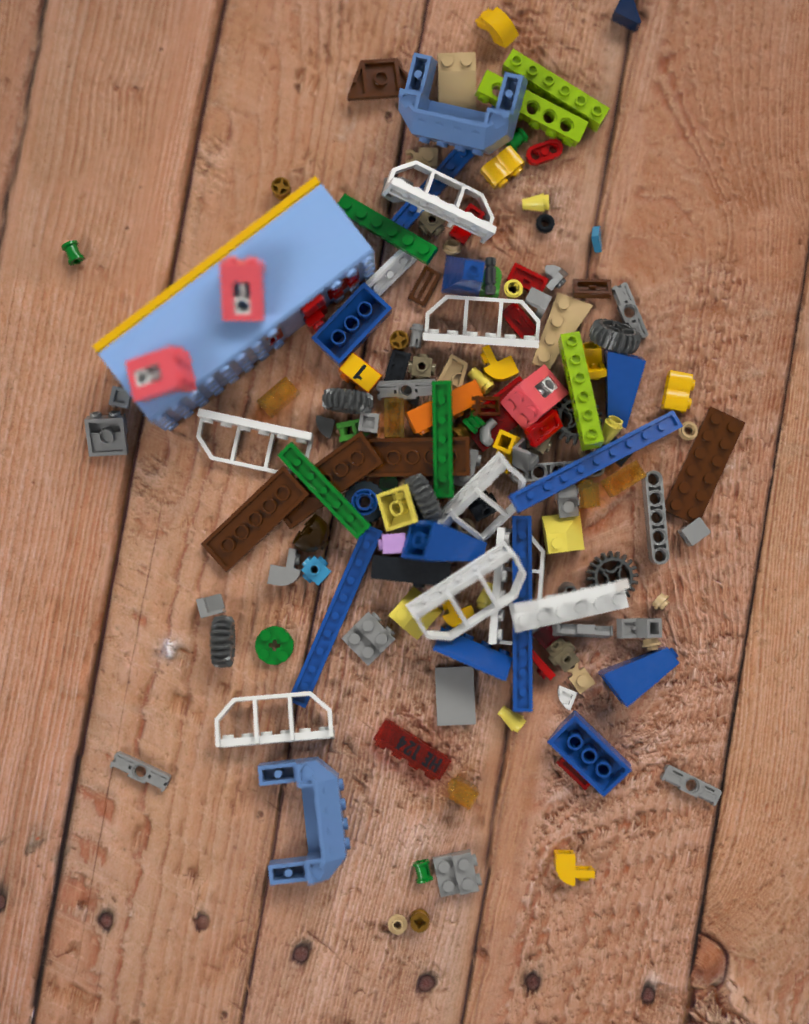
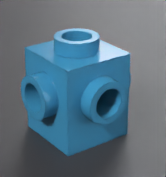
M309 556L302 563L303 568L301 569L304 573L302 576L309 583L313 581L318 586L332 571L327 567L329 563L321 556L319 558L316 556L311 558ZM314 566L318 567L317 573L313 572Z

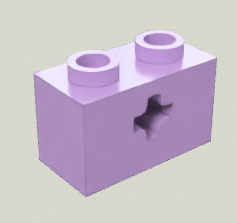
M405 533L382 534V539H378L379 551H383V555L402 553Z

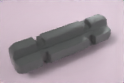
M487 257L485 260V266L487 267L485 268L486 295H495L496 286H494L496 283L495 257Z

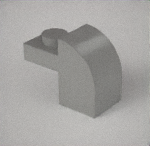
M576 483L554 494L558 505L559 519L579 516Z
M289 548L286 567L270 565L267 584L287 586L299 579L302 571L301 569H295V566L299 565L301 554H298L297 549Z
M662 618L616 619L617 638H662Z

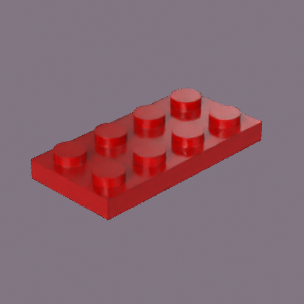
M519 375L492 397H500L501 402L523 379ZM486 401L483 404L495 405V401ZM501 403L500 416H480L485 422L491 417L498 423L491 430L494 442L500 429L509 433L519 425ZM481 408V412H496L495 409ZM479 428L476 434L471 431L470 438L483 453L489 447L480 442Z

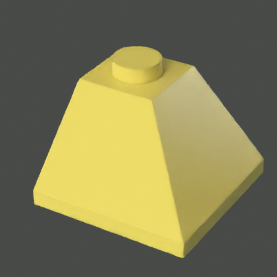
M408 484L376 494L386 532L418 522Z
M580 511L579 516L559 519V514L541 516L546 554L585 550Z
M412 587L388 616L418 640L423 632L405 605L422 593L417 588ZM436 607L419 618L426 630L442 613V610Z

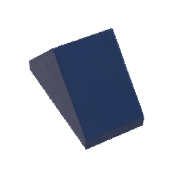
M620 0L611 20L633 32L638 31L641 25L635 1Z

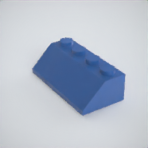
M363 282L311 339L340 367L349 355L355 352L392 313V308Z
M446 625L445 628L441 627L439 631L448 632L453 627ZM464 633L463 636H458L452 641L435 640L432 646L434 651L506 681L513 660L509 656L510 652L501 648L496 651L491 648L492 644H488L483 640L481 643L473 641L475 637Z
M576 710L561 722L547 741L603 797L632 771L631 764Z

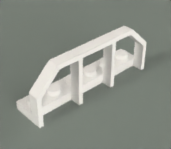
M417 160L394 167L390 171L382 192L383 196H386L388 193L416 206V212L418 213L425 210L448 221L447 227L449 228L454 224L481 237L480 243L484 244L495 234L497 227L492 225L494 215L482 192ZM414 168L428 175L424 190L419 187L407 184L403 179L395 178L394 175ZM433 178L459 190L454 204L446 203L440 200L438 196L428 194ZM464 193L477 199L481 210L486 213V220H481L475 217L474 214L459 209Z
M445 295L426 312L423 340L539 348L541 320L523 300ZM447 299L465 300L462 335L458 334L456 330H447V334L439 333V329H429L430 315ZM469 300L499 302L497 333H485V336H477L478 332L467 331ZM503 302L520 303L536 321L535 336L524 335V339L516 338L515 334H505L504 337H501Z
M198 409L197 416L200 418L196 438L213 461L275 474L278 470L268 467L276 435L278 439L288 440V437L296 439L295 442L307 444L308 441L305 456L308 459L310 458L314 435L311 432ZM213 421L221 423L220 426L232 428V425L237 426L230 460L215 457L202 438L205 423L213 424ZM251 429L257 430L258 434L269 436L271 433L264 467L235 461L242 431L250 432Z
M498 451L454 495V498H451L441 508L442 517L437 522L449 527L455 521L474 537L485 542L497 530V527H501L516 510L512 503L506 509H503L484 494L483 491L491 486L493 481L500 474L504 473L506 469L518 478V490L526 487V479ZM478 497L501 513L481 534L458 517Z
M497 527L496 546L503 541L510 544L512 529ZM532 535V543L541 552L540 570L532 569V573L539 574L537 599L543 598L546 550ZM505 563L494 569L492 593L496 600L506 594V590H503L504 582H507V571H512V567H505ZM502 608L490 616L488 644L513 645V641L502 640L503 629H500L501 621H504L505 610H502ZM540 628L532 629V634Z
M503 541L405 606L427 639L452 641L515 600L519 595L527 573L518 556ZM513 558L518 572L510 592L496 600L484 576ZM477 580H480L492 603L466 620L453 596L474 584ZM449 599L462 623L448 632L426 630L419 618Z
M628 578L617 579L615 582L594 587H581L580 590L563 594L546 595L545 598L510 603L509 609L514 631L518 633L628 608L629 605L625 589L630 588Z
M311 691L232 698L214 719L215 744L218 748L335 739L332 709ZM310 696L328 711L329 726L318 727L319 731H311V728L299 729L298 733H295L293 697ZM288 698L289 730H281L280 734L272 735V731L261 732L260 736L258 701ZM253 701L254 736L253 733L241 734L242 737L234 738V735H223L221 739L220 721L236 702Z

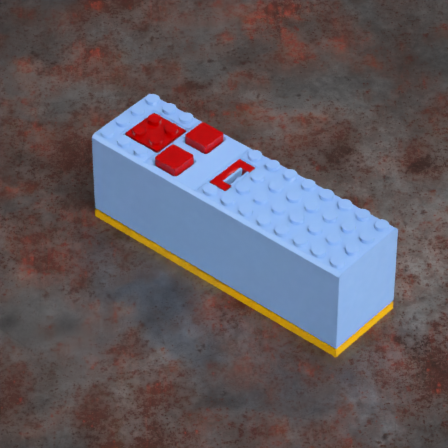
M314 176L101 338L92 347L131 397L132 392L125 361L168 346L183 347L184 351H189L193 374L196 378V391H178L148 402L135 401L151 423L165 431L167 429L171 431L179 425V420L192 416L194 413L192 410L199 406L201 408L209 402L208 398L213 394L217 396L224 391L223 387L226 384L230 383L231 385L239 379V374L243 371L247 373L254 368L253 364L256 361L265 360L270 355L269 351L273 348L277 350L285 344L284 340L286 337L288 338L305 325V321L319 310L326 315L328 313L327 307L330 304L341 302L345 298L344 294L349 290L351 292L355 291L363 279L367 281L376 270L374 251L324 186L320 184L317 177ZM236 256L237 259H246L249 256H256L258 260H263L266 263V273L264 275L266 316L264 321L222 320L220 262L225 257ZM236 282V295L239 294V289L237 288L239 286L237 284L238 282ZM245 282L246 285H248L247 293L248 295H250V284L249 282ZM239 301V305L242 308L249 307L246 301Z

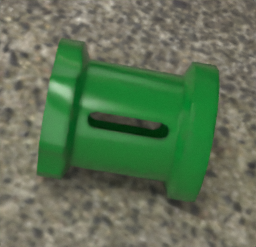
M518 127L514 133L513 140L505 145L506 147L511 145L517 152V148L522 143L528 142L529 137L522 128Z
M76 240L68 241L61 246L68 256L69 265H77L85 260L84 255H81L77 247L78 242Z
M429 859L413 862V867H415L417 874V884L433 880L428 865Z

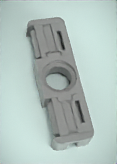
M624 282L619 286L612 287V294L617 303V310L622 322L636 329L642 336L641 340L645 339L648 336V332L628 284ZM626 308L633 309L634 316L631 318L626 317L624 310Z
M436 380L379 381L376 386L378 391L377 398L381 400L386 397H397V400L416 399L417 396H432V381ZM402 386H410L412 392L405 394L402 391Z
M557 623L552 625V635L610 638L613 636V626Z
M122 751L114 755V760L110 764L111 769L113 767L128 773V777L143 784L148 782L160 788L161 792L167 788L171 779L169 773ZM138 766H143L146 770V774L142 777L136 774Z
M670 764L665 765V771L660 775L662 781L665 780L678 789L709 802L712 806L717 804L722 794L720 789ZM691 779L696 782L695 788L687 790L686 782Z

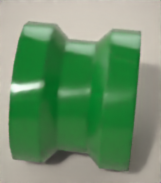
M472 412L468 418L462 420L474 434L478 432L481 426L486 425V422L480 416H472Z

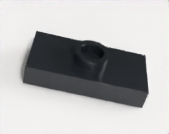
M396 349L392 350L384 381L404 380L411 358L410 353Z

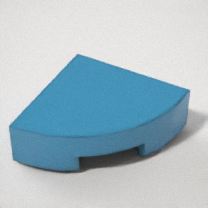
M595 226L592 228L591 239L594 252L598 253L602 252V238L600 226Z

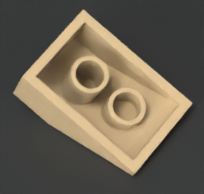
M476 52L438 53V102L476 110V96H474L476 93Z

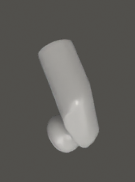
M491 417L486 422V425L482 426L479 430L480 442L486 447L493 444L494 440L491 436V430L498 424Z

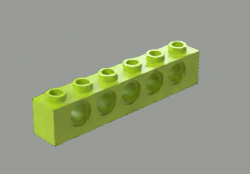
M513 49L503 64L501 74L504 75L505 72L523 75L528 80L527 90L588 121L587 127L597 132L610 110L609 107L517 50Z
M486 70L474 96L478 97L477 99L480 102L490 103L496 108L498 97L493 94L492 90L497 89L500 91L503 77ZM528 90L525 91L518 121L523 120L529 123L528 125L531 128L541 129L545 131L547 136L562 140V143L566 146L575 147L580 142L589 122ZM527 107H532L535 111V114H529L527 112ZM544 115H548L551 118V123L545 122ZM560 125H567L568 132L563 131Z
M580 331L560 334L558 345L581 450L601 448L604 439Z

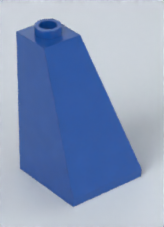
M446 255L441 293L479 297L485 261Z
M607 349L604 350V366L607 369V377H605L606 418L610 415L617 416L623 421L622 426L627 428L646 360L640 356L612 352Z
M418 520L417 523L409 525L401 558L423 561H474L485 553L487 543L436 521Z
M663 646L658 648V650H653L598 671V674L619 702L629 707L679 664V661L676 659L679 656L673 648L669 649Z

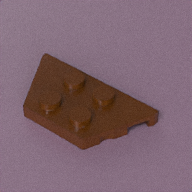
M398 58L360 60L347 101L399 98V89H405L408 73L403 70Z

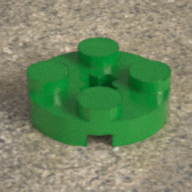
M271 626L262 630L257 636L255 650L260 660L270 665H278L285 662L292 655L294 640L283 627ZM273 640H277V644H280V648H276V651H273L272 647L269 646L270 643H273Z

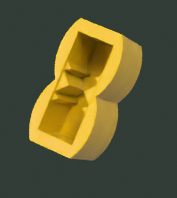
M509 145L496 157L488 161L481 168L480 173L494 190L498 187L501 189L508 184L510 177L513 175L516 177L524 170L525 162L514 148Z
M673 370L668 371L661 409L674 410L679 413H685L687 409H690L692 398H689L690 391H693L695 387L693 374Z

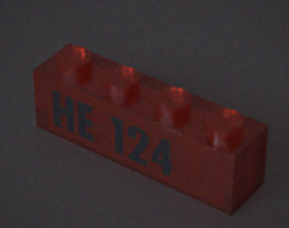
M386 717L373 737V740L376 741V746L383 750L385 748L391 750V755L399 760L404 758L408 761L410 767L415 770L420 768L425 771L424 775L433 781L435 778L440 781L452 761L451 757Z

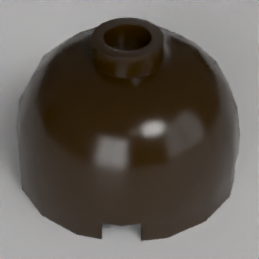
M315 514L304 524L306 526L303 530L298 531L293 540V544L303 552L311 553L316 552L318 549L323 550L329 543L327 540L329 537V527L323 518Z

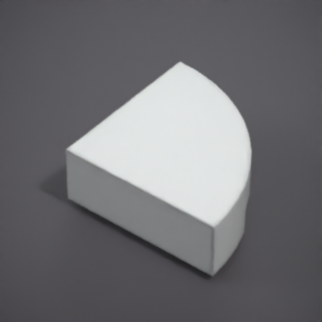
M559 685L557 691L559 701L565 708L571 710L577 692Z

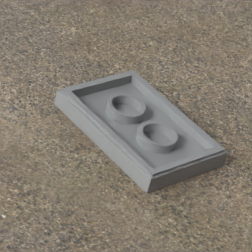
M435 667L437 726L476 724L473 667Z

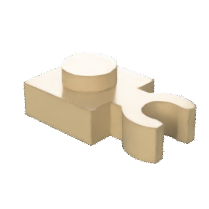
M419 147V153H415L411 149L406 150V155H410L413 158L405 160V164L417 160L433 169L437 168L438 148Z
M578 663L567 671L572 674L568 679L579 694L595 684V681L585 667L578 669Z

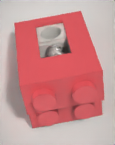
M227 256L220 262L223 321H264L266 316L264 288L266 263L263 260H258L256 256H249L246 259ZM236 282H240V284H238V295H236ZM245 282H249L250 284V295H248L247 293L248 285H246ZM239 301H246L249 307L242 308L239 305Z
M168 346L125 361L133 401L148 402L178 391H196V378L193 374L189 351H184L183 347Z
M544 364L515 386L500 403L521 428L525 430L556 406L569 392Z

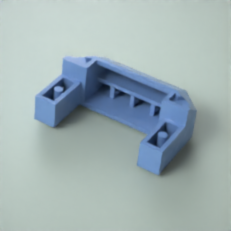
M414 52L405 89H399L398 110L410 132L419 138V142L430 144V141L437 142L436 145L439 147L447 148L450 145L454 146V150L465 152L467 149L471 150L474 155L483 156L484 153L490 155L513 140L528 80L523 75L505 72L496 108L487 107L486 112L430 100L429 95L438 62L432 56Z
M318 756L260 763L257 766L259 786L297 782V787L302 789L308 845L307 856L270 860L268 864L270 885L308 881V885L329 880L346 858L347 849H350V838L346 837L345 830H348V819L344 818L343 810H346V800L341 796V791L344 790L343 778L340 779L339 773Z

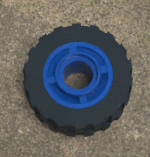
M370 481L357 482L346 491L345 498L370 524L382 517L376 494L383 491L377 484ZM363 498L370 499V505L366 508L360 505Z

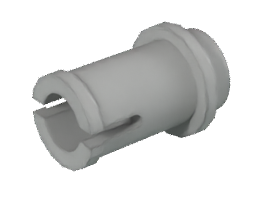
M412 324V327H410L412 331L409 347L421 348L422 333L425 331L423 329L424 325Z

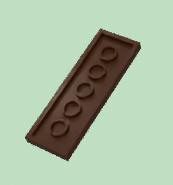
M711 406L708 408L698 434L665 501V511L688 523L693 522L699 517L702 518L746 422Z
M360 431L317 462L315 466L340 493H343L384 462L364 433ZM298 477V481L307 489L310 495L284 519L289 529H293L325 506Z
M433 437L368 439L384 463L365 477H410L418 473L423 476H433ZM453 437L454 476H471L470 437Z
M282 466L205 539L201 545L225 572H229L296 509L310 493L286 466Z

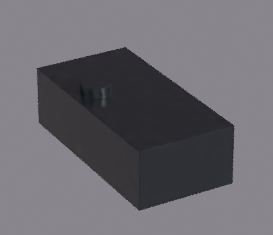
M373 555L371 579L413 583V587L425 588V584L437 585L449 577L451 563Z

